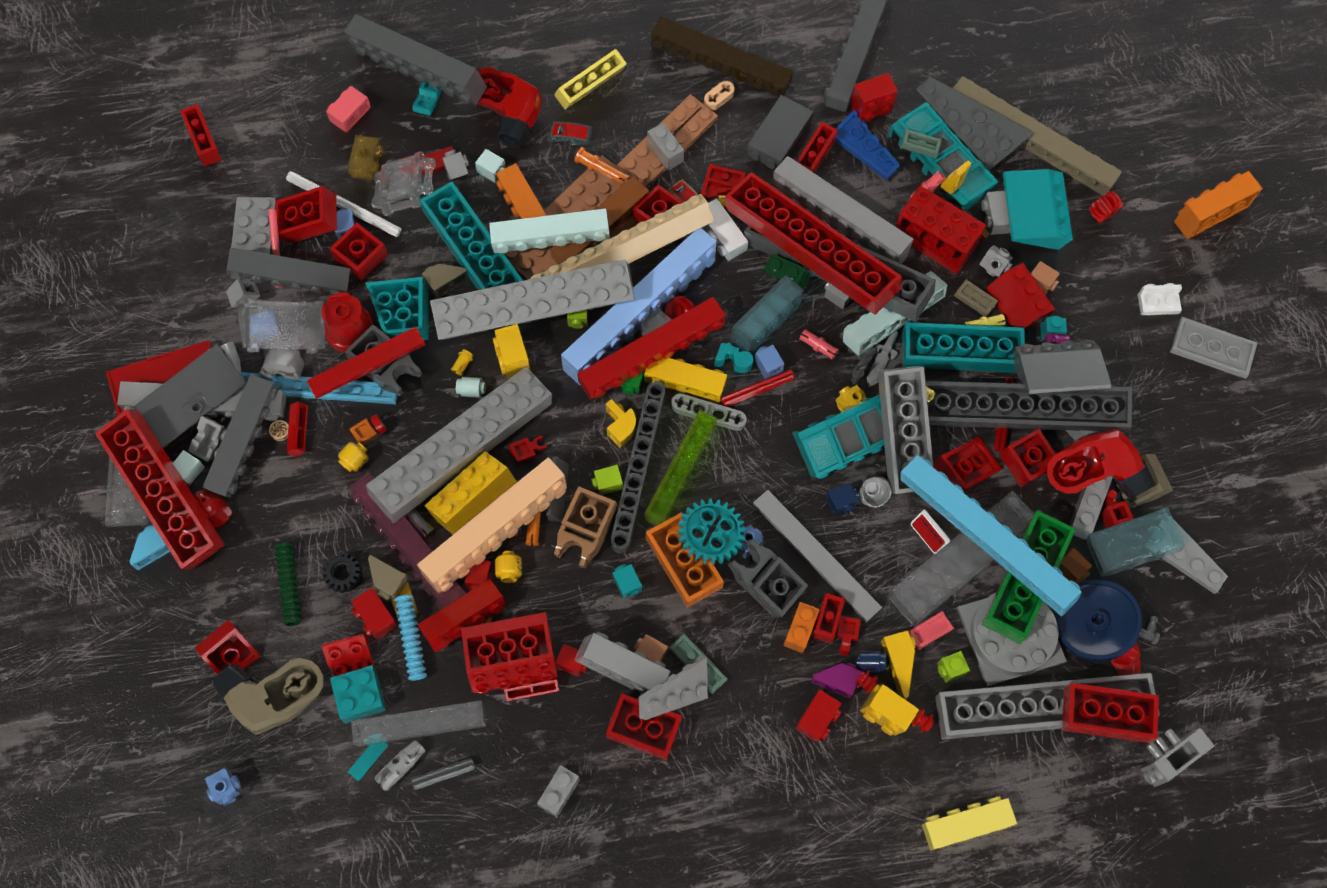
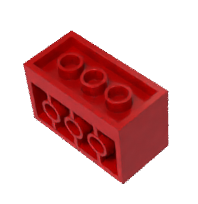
M920 185L900 212L895 227L913 238L911 247L953 273L958 274L976 249L986 225Z
M546 612L461 628L466 671L473 693H486L489 690L507 689L510 686L528 685L531 682L549 681L552 678L558 677Z

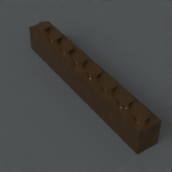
M660 17L651 33V44L657 48L665 49L674 55L682 56L691 62H696L708 69L716 70L722 75L733 77L739 82L750 84L756 89L769 92L773 96H784L792 82V70L666 18Z

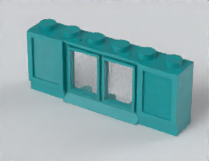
M927 102L891 125L889 136L893 137L897 134L900 137V147L905 129L942 139L937 158L911 152L910 158L913 162L919 159L924 164L922 168L924 175L930 172L934 175L939 170L947 178L967 161L971 162L962 185L953 194L947 192L946 200L948 202L955 200L959 204V209L964 208L968 210L983 200L987 192H994L998 181L983 166L982 162L972 155L971 150L962 144L959 137L948 128L947 123L940 118Z
M880 393L873 398L861 400V403L856 406L844 408V411L841 413L831 414L824 421L808 425L809 428L792 432L810 476L822 479L835 469L841 470L847 467V463L851 461L857 462L864 459L865 454L870 452L874 454L882 450L884 435Z

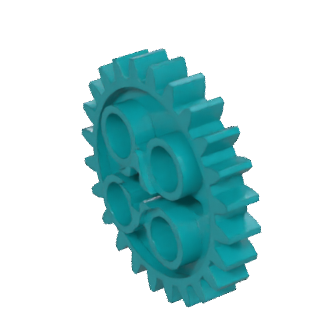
M711 498L708 504H705L702 499L700 506L694 502L693 510L687 507L686 514H682L681 519L683 521H679L678 527L680 529L677 532L678 535H681L679 543H684L683 550L689 549L688 556L696 555L695 561L703 558V564L707 560H710L712 565H714L715 560L722 564L723 558L730 561L731 554L736 556L738 553L737 549L741 550L742 544L740 542H744L745 537L743 534L746 531L745 528H741L744 525V521H738L741 514L734 515V507L727 509V502L721 506L719 499L716 504H713ZM709 516L712 520L705 521L702 517ZM717 517H720L721 519L716 525L715 531L712 532L707 545L702 546ZM726 525L730 528V530L725 531L721 528V526ZM693 533H700L703 537L696 538L693 536ZM717 542L721 547L715 548L711 543Z

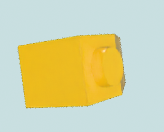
M908 631L886 636L881 641L884 653H888L889 667L898 694L905 700L909 697L915 653L914 648H916L914 637L910 636Z

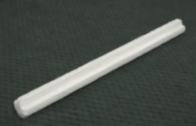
M292 171L286 177L287 181L306 191L320 187ZM336 195L337 207L346 210L351 209L354 216L395 237L400 235V227Z

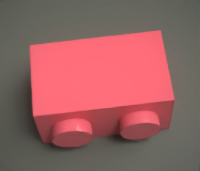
M350 86L341 93L334 103L330 104L326 112L330 122L347 133L371 106L368 97Z

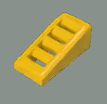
M967 161L953 171L942 182L941 188L949 194H953L964 182L971 162Z

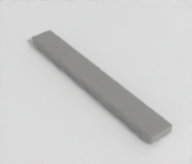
M769 490L753 502V506L832 588L845 599L866 623L882 609L875 599Z

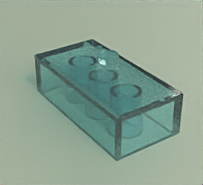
M785 275L732 327L730 343L734 347L739 348L740 352L747 351L752 354L800 307L803 289Z
M1169 508L1088 534L1086 539L1102 578L1180 552L1185 546Z

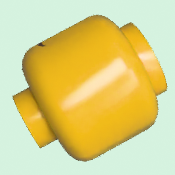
M349 442L338 454L340 459L338 462L349 472L352 470L358 471L369 459L366 454L368 449L360 442L357 444Z
M504 551L502 555L495 559V576L503 583L516 582L522 575V558L513 551Z

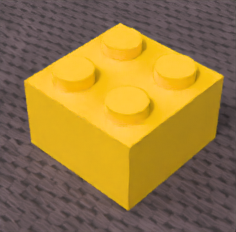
M518 324L494 330L496 337L492 339L502 375L506 374L507 379H510L525 367L530 370Z

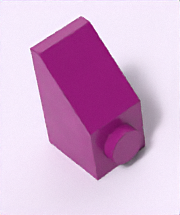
M841 663L814 674L811 683L850 699L857 685L855 681L862 671L857 670L858 667L853 664Z

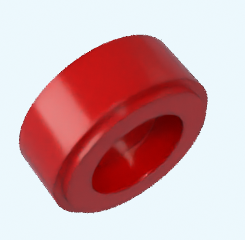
M377 414L370 417L373 426L379 434L387 431Z

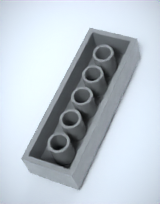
M910 366L878 370L888 481L892 492L895 494L914 492L900 480L901 471L917 455L922 459L929 460L933 465L924 367Z

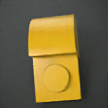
M611 399L605 404L606 412L615 422L607 427V435L621 449L635 435L636 417L631 408L625 412L620 403H615Z

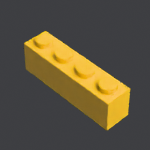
M663 358L654 367L646 368L644 381L648 383L659 381L664 384L665 388L720 403L727 381V374L717 369H706L700 364L692 365L682 359Z

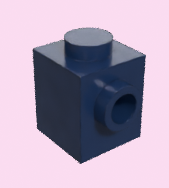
M851 483L832 489L826 495V500L834 515L841 512L845 514L852 512L856 509L855 507L860 498L857 489L853 488Z

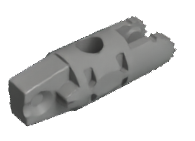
M416 740L401 750L375 776V781L379 784L381 783L383 790L390 789L415 765L416 761L425 752V749Z

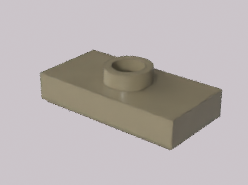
M968 280L964 281L954 295L986 317L998 302V300Z

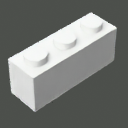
M717 198L709 202L708 205L714 221L703 227L716 240L719 254L722 257L725 256L730 261L747 251L748 240Z

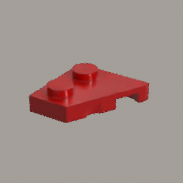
M709 164L701 195L705 199L727 195L745 178L746 172Z

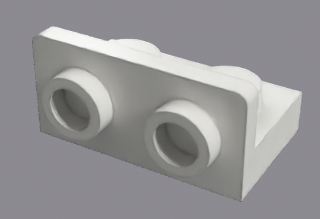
M1173 283L1165 285L1147 284L1143 286L1138 293L1141 315L1180 314L1182 309L1179 292L1182 286Z

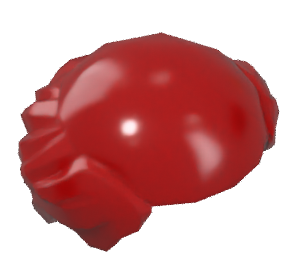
M677 296L669 301L665 308L667 321L669 322L694 308L693 303L684 296Z

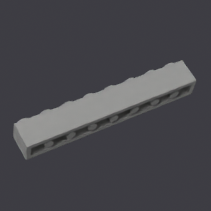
M120 381L117 405L124 411L131 409L163 384ZM241 388L206 417L216 418L217 415H225L226 418L231 419L244 388ZM278 390L275 400H271L268 407L270 408V413L266 420L277 421L278 418L284 419L286 394L283 390Z

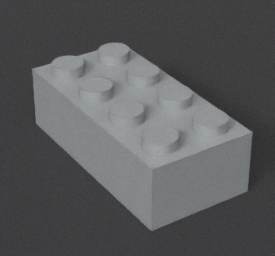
M237 197L232 248L272 254L268 210L275 209V197Z
M600 632L584 637L574 661L640 694H644L657 684L662 685L665 683L670 673L669 670L665 669L666 665L655 660L651 662L646 659L647 656L638 651L633 653L627 650L628 646L620 642L613 643L608 640V636Z

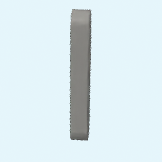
M676 394L672 398V409L678 414L735 431L742 430L746 425V415L739 410L685 394ZM682 400L684 405L677 407V403ZM689 402L692 403L690 411L688 410ZM702 405L705 411L698 414L694 411V407ZM721 411L724 417L722 419H715L713 413ZM727 414H730L729 421L725 422L727 420ZM739 417L741 422L734 424L736 418Z

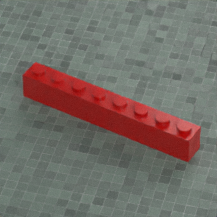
M714 297L580 371L577 373L578 382L590 400L595 397L600 398L612 387L617 388L626 379L638 376L640 371L654 367L663 358L668 359L677 350H684L689 347L691 342L702 340L709 332L721 329L725 324L726 314Z

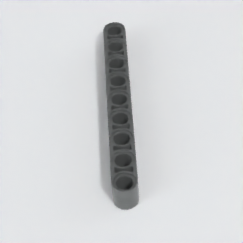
M653 381L647 387L611 536L612 549L618 554L627 552L630 547L665 400V386L659 381ZM657 390L660 391L661 394L653 395L652 392ZM653 408L657 412L650 414L647 410ZM647 426L651 427L653 430H651L650 432H645L643 428ZM640 445H646L648 449L640 450L638 447ZM637 463L644 465L641 469H636L633 466ZM631 482H637L639 483V486L637 488H632L629 486V484ZM626 501H633L635 503L632 507H627L624 504ZM624 519L629 520L631 522L628 526H622L620 524V522ZM617 539H624L626 543L619 546L615 541Z

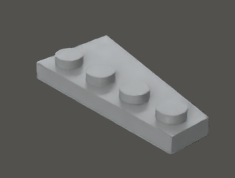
M1168 513L1164 515L1144 547L1214 594L1219 591L1228 577Z

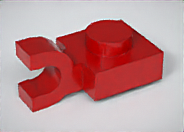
M840 616L836 638L842 639L839 655L848 656L851 641L857 642L861 620Z

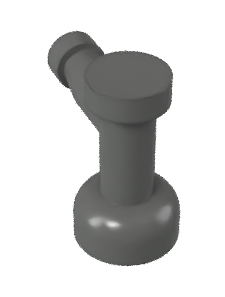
M1150 616L1147 629H1141L1140 637L1149 640L1153 645L1157 644L1160 633L1155 632L1158 622L1156 616Z

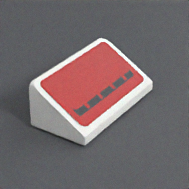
M925 509L910 524L935 555L944 550L951 542L949 537Z

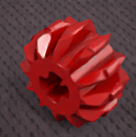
M1111 191L1097 199L1090 206L1089 211L1093 218L1100 223L1120 211L1123 203L1118 194Z

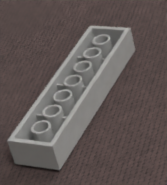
M789 156L776 168L773 174L772 186L855 244L900 264H903L907 259L913 242L912 237Z

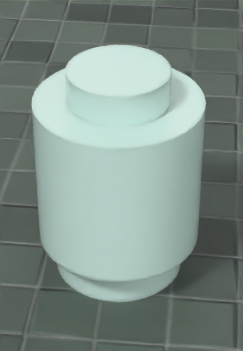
M462 377L456 381V394L462 397L481 398L482 394L486 392V382H483L482 378Z

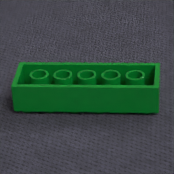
M1036 510L1021 539L1025 540L1029 548L1035 553L1038 552L1043 555L1049 565L1058 568L1076 529ZM1006 570L981 625L1021 644L1027 638L1043 600Z

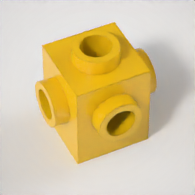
M858 385L852 388L847 386L839 391L840 396L835 401L837 402L838 409L843 412V409L848 406L860 404L861 400L866 398V395Z

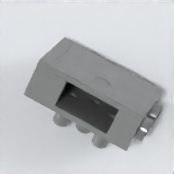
M1201 728L1186 734L1181 739L1172 729L1167 730L1165 735L1173 744L1170 747L1161 737H1157V740L1147 745V749L1154 756V759L1141 768V771L1144 773V779L1154 787L1169 782L1212 749L1215 745Z

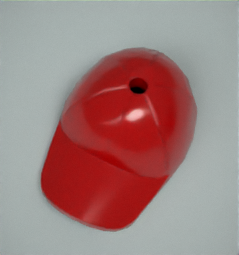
M200 490L194 494L195 499L214 527H221L230 519L232 510L219 494L210 490Z
M1137 642L1125 655L1111 660L1117 676L1140 674V648Z

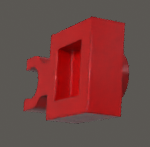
M542 435L536 437L532 442H529L528 438H524L509 444L508 448L516 464L535 458V451L541 452L546 450V444L543 446L537 444V442L542 441Z

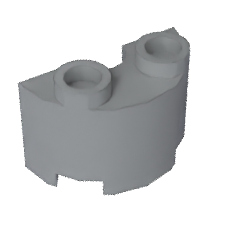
M271 348L262 365L260 377L274 378L276 374H280L285 379L299 380L305 365L300 357V352L296 349Z
M201 416L197 426L198 433L192 439L188 452L210 462L215 458L227 429L210 418Z

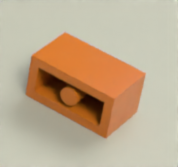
M800 602L783 646L803 653L820 609Z

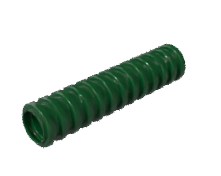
M283 542L274 546L275 556L277 557L275 561L278 563L276 568L279 569L277 571V575H279L278 581H280L278 586L281 588L279 593L282 594L280 595L282 600L281 606H283L281 611L284 613L282 618L285 619L283 621L284 625L296 626L302 623V618H300L302 614L299 612L301 606L298 605L300 600L297 599L299 593H297L298 587H296L298 582L295 580L297 575L294 574L296 569L294 568L295 562H293L295 558L292 556L294 554L292 550L293 544Z

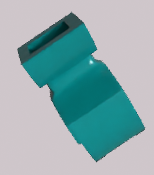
M721 343L714 367L724 366L725 360L729 358L732 360L734 371L737 373H748L752 369L753 356L747 351L739 352V348L732 346L731 343Z

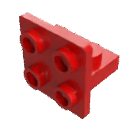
M367 633L322 644V650L332 677L371 665L374 667Z

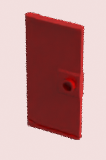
M210 340L107 371L106 375L117 416L124 412L117 405L120 381L164 384L212 348Z

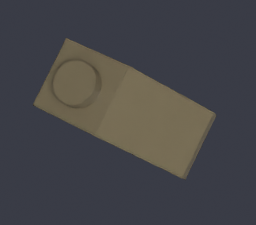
M436 264L435 266L428 267L422 273V277L436 299L469 280L465 268Z
M370 555L368 561L374 587L378 591L377 595L387 601L389 598L394 600L400 595L409 579L404 573Z

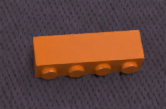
M516 163L496 173L498 178L496 185L500 192L504 191L503 197L507 205H512L511 211L515 218L525 219L547 216Z

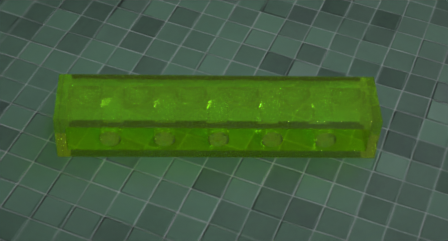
M701 410L698 411L645 512V521L657 526L669 519L716 429V417Z

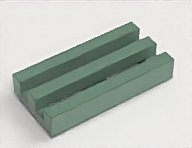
M905 129L900 148L937 158L942 139Z

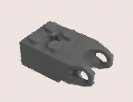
M372 325L345 353L348 359H351L391 338ZM406 354L366 374V376L385 391L401 396L403 392L396 384L398 377L402 374L420 377L422 372L413 363L410 355Z
M752 539L748 540L745 544L752 555L751 565L746 568L736 561H730L727 565L732 570L736 581L773 617H783L808 585L770 549L760 546Z

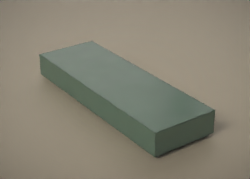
M685 633L669 647L672 653L685 666L695 663L696 658L699 656L707 657ZM707 658L708 691L713 694L728 679Z

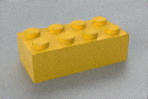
M485 451L434 496L425 507L438 523L454 535L514 486L517 481L505 465Z

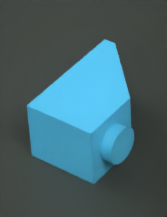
M153 524L147 526L138 535L130 559V564L137 570L170 552Z

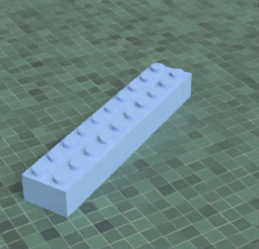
M702 228L695 230L633 288L636 300L615 304L561 354L563 371L580 385L577 373L618 351L623 344L629 343L639 329L643 330L652 317H657L669 301L674 299L679 292H684L693 279L696 280L700 277L702 270L706 267L709 268L715 262L716 240Z

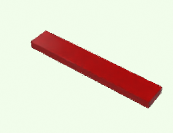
M413 327L306 381L315 398L318 399L424 346L425 342L417 328Z

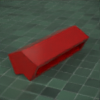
M301 402L290 404L287 453L289 456H302V453L305 452L308 405Z
M556 677L549 681L540 680L531 682L528 685L510 686L504 689L506 701L558 692L559 686Z

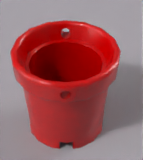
M343 292L336 293L328 298L329 301L326 305L323 304L322 316L324 319V334L328 344L335 350L345 353L365 331L376 324L372 315L362 307L357 298Z

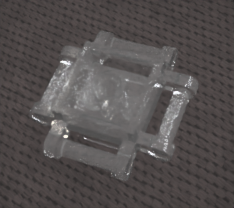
M422 151L402 159L388 160L386 164L382 165L381 171L375 173L374 180L376 185L371 206L376 209L381 208L385 216L406 208L420 207L419 196L421 194L431 195L433 193L432 175L436 161L432 158L425 159ZM422 169H425V177L422 174ZM406 198H410V200H406V201H402V202H399V203L391 204L392 202H396V201H399V200H403V199H406Z

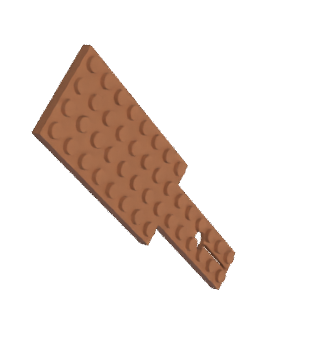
M690 94L661 123L665 124L685 152L718 120V115ZM647 136L617 165H614L603 155L600 156L601 161L629 175L630 178L635 177L646 188L667 170L647 144ZM587 169L544 212L549 216L593 210L596 205L602 204L610 193L616 192L621 184L596 170L590 171ZM634 215L611 233L610 239L619 235L624 230L633 228L637 224L634 220ZM551 246L542 249L531 248L525 251L515 250L504 253L517 273L525 280L530 279L535 274L548 270L553 265H558L551 258Z

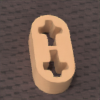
M729 81L719 83L705 95L704 105L712 111L717 110L733 97L734 85Z

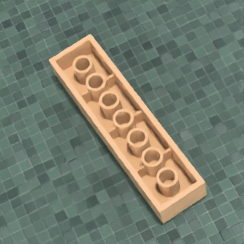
M548 457L419 562L417 566L424 578L438 594L449 590L456 579L466 576L470 571L469 569L473 565L483 562L486 558L485 555L491 550L493 552L502 545V541L507 537H513L518 532L520 526L530 523L537 512L546 510L554 498H560L567 488L565 475Z

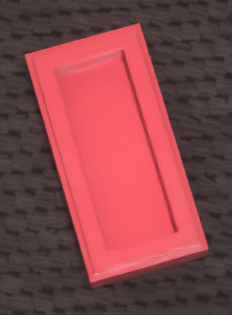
M941 611L908 632L910 636L914 637L916 648L919 651L952 631L954 627L944 612Z

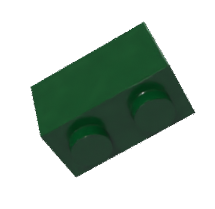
M773 253L763 270L769 277L800 291H803L811 275L806 268Z

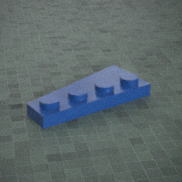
M855 110L836 127L838 129L836 142L883 179L888 181L899 170L900 165L886 148L882 147L879 139L868 130V126L859 119Z

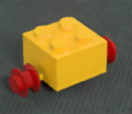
M869 670L866 673L862 671L855 681L858 683L856 688L862 686L865 688V694L871 692L860 709L866 720L871 723H878L882 726L881 730L891 736L892 734L898 735L905 732L911 722L912 727L916 725L920 727V733L924 730L926 732L929 731L934 723L932 714L926 716L924 714L925 709L919 710L885 685L879 686L877 684L878 676L870 677Z

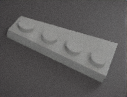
M699 656L696 658L695 663L692 665L687 664L682 668L683 671L677 675L672 674L662 685L657 684L639 696V718L647 720L707 699V657Z

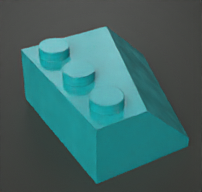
M423 277L366 283L384 334L393 338L416 327L423 340H429V287Z

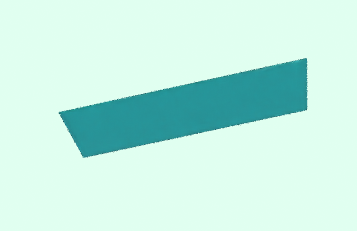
M377 736L350 768L348 773L360 781L387 748L388 744Z

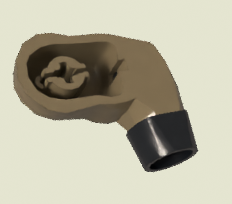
M297 658L290 660L278 671L267 676L258 684L254 683V680L238 664L231 665L218 673L212 684L222 702L227 703L233 716L247 730L255 735H259L274 727L290 722L318 697L323 688V675L320 668L312 661Z

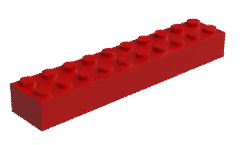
M750 172L725 196L726 207L730 213L874 315L900 291L902 282L900 274L754 173Z

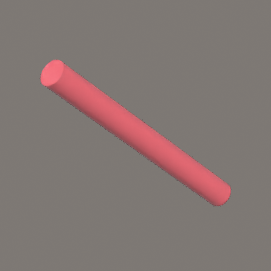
M269 209L272 255L280 256L276 209Z

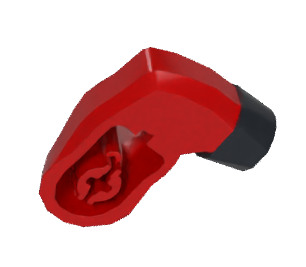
M493 67L479 69L478 72L487 88L477 104L493 110L502 116L496 135L500 141L512 147H521L540 112L542 105L541 94L535 86L518 76L500 72Z
M1118 428L1082 436L1056 453L1048 462L1047 476L1050 483L1056 490L1066 494L1078 493L1092 483L1101 481L1110 475L1115 478L1114 481L1127 497L1137 496L1154 485L1147 464L1143 463L1136 447Z

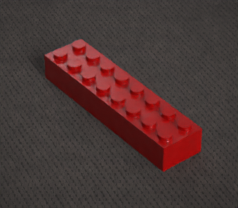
M126 409L95 433L181 569L195 568L225 546L139 411Z

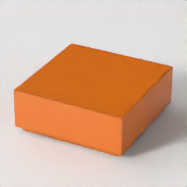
M367 418L349 429L357 442H360L362 445L378 436Z

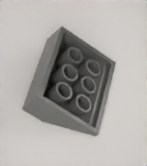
M1063 341L1059 344L1045 342L1041 345L1023 344L1015 347L1014 370L1029 394L1111 388V381L1101 349L1095 341Z

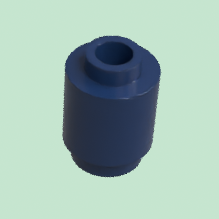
M862 651L860 656H857V667L865 673L868 670L869 673L888 670V653H883L882 651Z

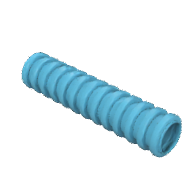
M409 594L398 596L394 601L397 602L395 607L398 609V621L401 623L399 628H402L400 634L403 635L401 638L404 641L402 646L405 647L403 652L406 654L405 660L408 662L406 663V667L409 668L407 673L410 674L408 680L415 681L427 677V673H424V670H426V667H423L425 661L422 660L424 656L421 654V641L418 640L420 634H417L419 628L416 627L418 622L415 621L417 616L414 615L413 595Z

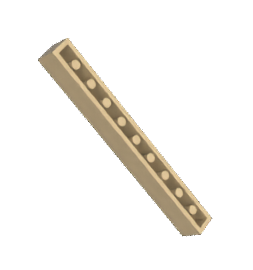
M701 194L692 196L688 201L674 205L671 209L658 213L653 218L640 222L635 227L624 230L619 235L606 239L601 244L588 248L577 256L569 257L566 261L553 265L548 270L533 275L530 279L624 259L629 264L713 222L714 218L708 202Z

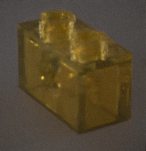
M355 136L348 165L351 177L374 180L375 173H378L379 170L378 159L383 153V147L380 146L378 138Z

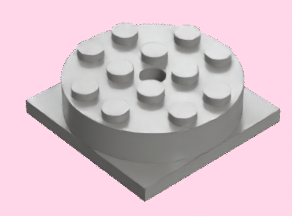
M996 593L988 598L957 607L986 687L1067 662L1058 641L1056 619L1044 601L1027 638L1021 644L981 625Z

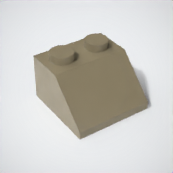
M1144 454L1141 456L1143 463L1147 464L1154 481V485L1150 489L1137 496L1127 497L1118 486L1129 508L1156 500L1173 491L1156 454Z

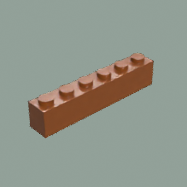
M632 177L629 180H625L616 192L610 193L602 204L595 206L593 210L606 209L609 235L633 215V208L649 194V190L635 177ZM602 241L551 246V258L560 264L569 257L577 256L586 249L599 245Z

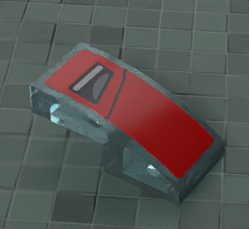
M553 122L549 138L552 142L569 141L572 145L589 144L592 127L573 122Z

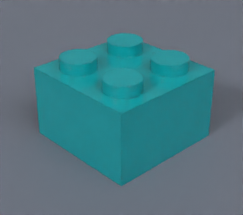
M372 665L330 678L339 717L344 723L386 711L377 672Z

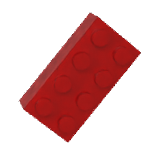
M1070 683L1064 687L1062 731L1151 743L1157 740L1159 695Z

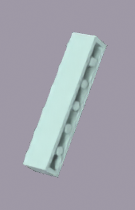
M606 209L490 223L491 244L494 253H506L515 250L525 251L531 248L542 249L547 246H564L572 243L582 244L588 241L610 239Z
M932 271L925 275L936 279L935 293L923 312L944 298L946 294L947 284ZM883 307L876 315L871 312L863 314L858 321L847 325L844 329L843 342L860 356L905 325L910 319Z

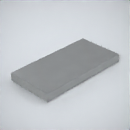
M1181 317L1170 353L1246 379L1249 376L1257 342Z

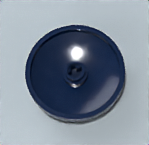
M1088 580L1079 583L1078 586L1080 591H1082L1079 600L1063 616H1060L1055 611L1054 617L1057 622L1060 641L1071 653L1088 661L1105 662L1125 655L1138 641L1142 629V615L1137 601L1125 588L1110 581Z

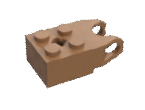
M578 486L562 520L554 555L560 558L569 547L574 545L582 547L579 565L586 568L589 562L598 554L618 511L616 501ZM588 514H594L593 517L587 518Z

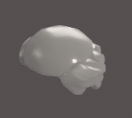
M883 477L866 479L859 491L861 502L873 508L883 506L884 503L888 502L892 494L889 481Z

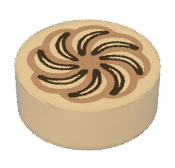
M277 420L270 425L269 433L274 440L284 441L288 438L289 425L283 420Z

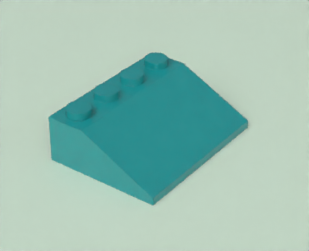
M1041 169L1006 171L1003 173L1012 241L1059 250L1073 240L1063 172Z

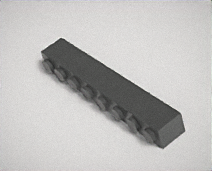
M888 0L859 1L857 7L859 13L853 17L851 24L853 29L848 30L846 36L848 42L847 44L843 43L840 54H843L842 58L837 59L835 65L837 71L836 73L832 72L829 81L831 86L830 88L827 87L823 98H826L825 106L843 112L847 111L854 85L857 84Z

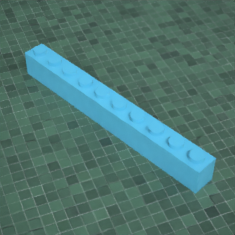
M917 455L901 471L900 480L1060 616H1063L1079 600L1082 591H1080V587L1074 581L1067 580L1057 567H1052L1046 562L1043 555L1031 550L1025 540L1018 539L1013 535L1012 530L1008 526L1001 525L991 512L983 510L977 500L969 498L964 494L960 486L953 485L943 472L935 470L929 460L922 459Z

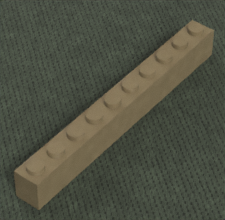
M962 76L954 86V90L1033 132V135L1020 146L1099 194L1105 195L1109 193L1122 173L1114 165L1108 164L1099 156L1093 155L1082 146H1078L1067 137L1038 122L1034 117L1028 116L1019 108L1013 107L1002 98H998L987 89L978 86L972 80Z

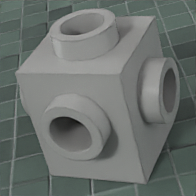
M993 245L979 265L985 268L989 275L1000 277L1012 267L1013 264L1010 262L1013 257L1010 256L1006 249H999Z

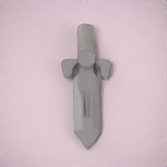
M897 331L889 335L884 345L876 344V353L881 349L882 352L877 355L867 376L868 387L878 383L877 371L885 369L889 360L888 354L891 353V360L897 356V351L892 349L898 336Z

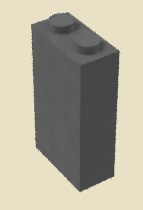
M780 95L749 142L747 155L753 160H759L771 169H776L791 154L810 125L813 111Z

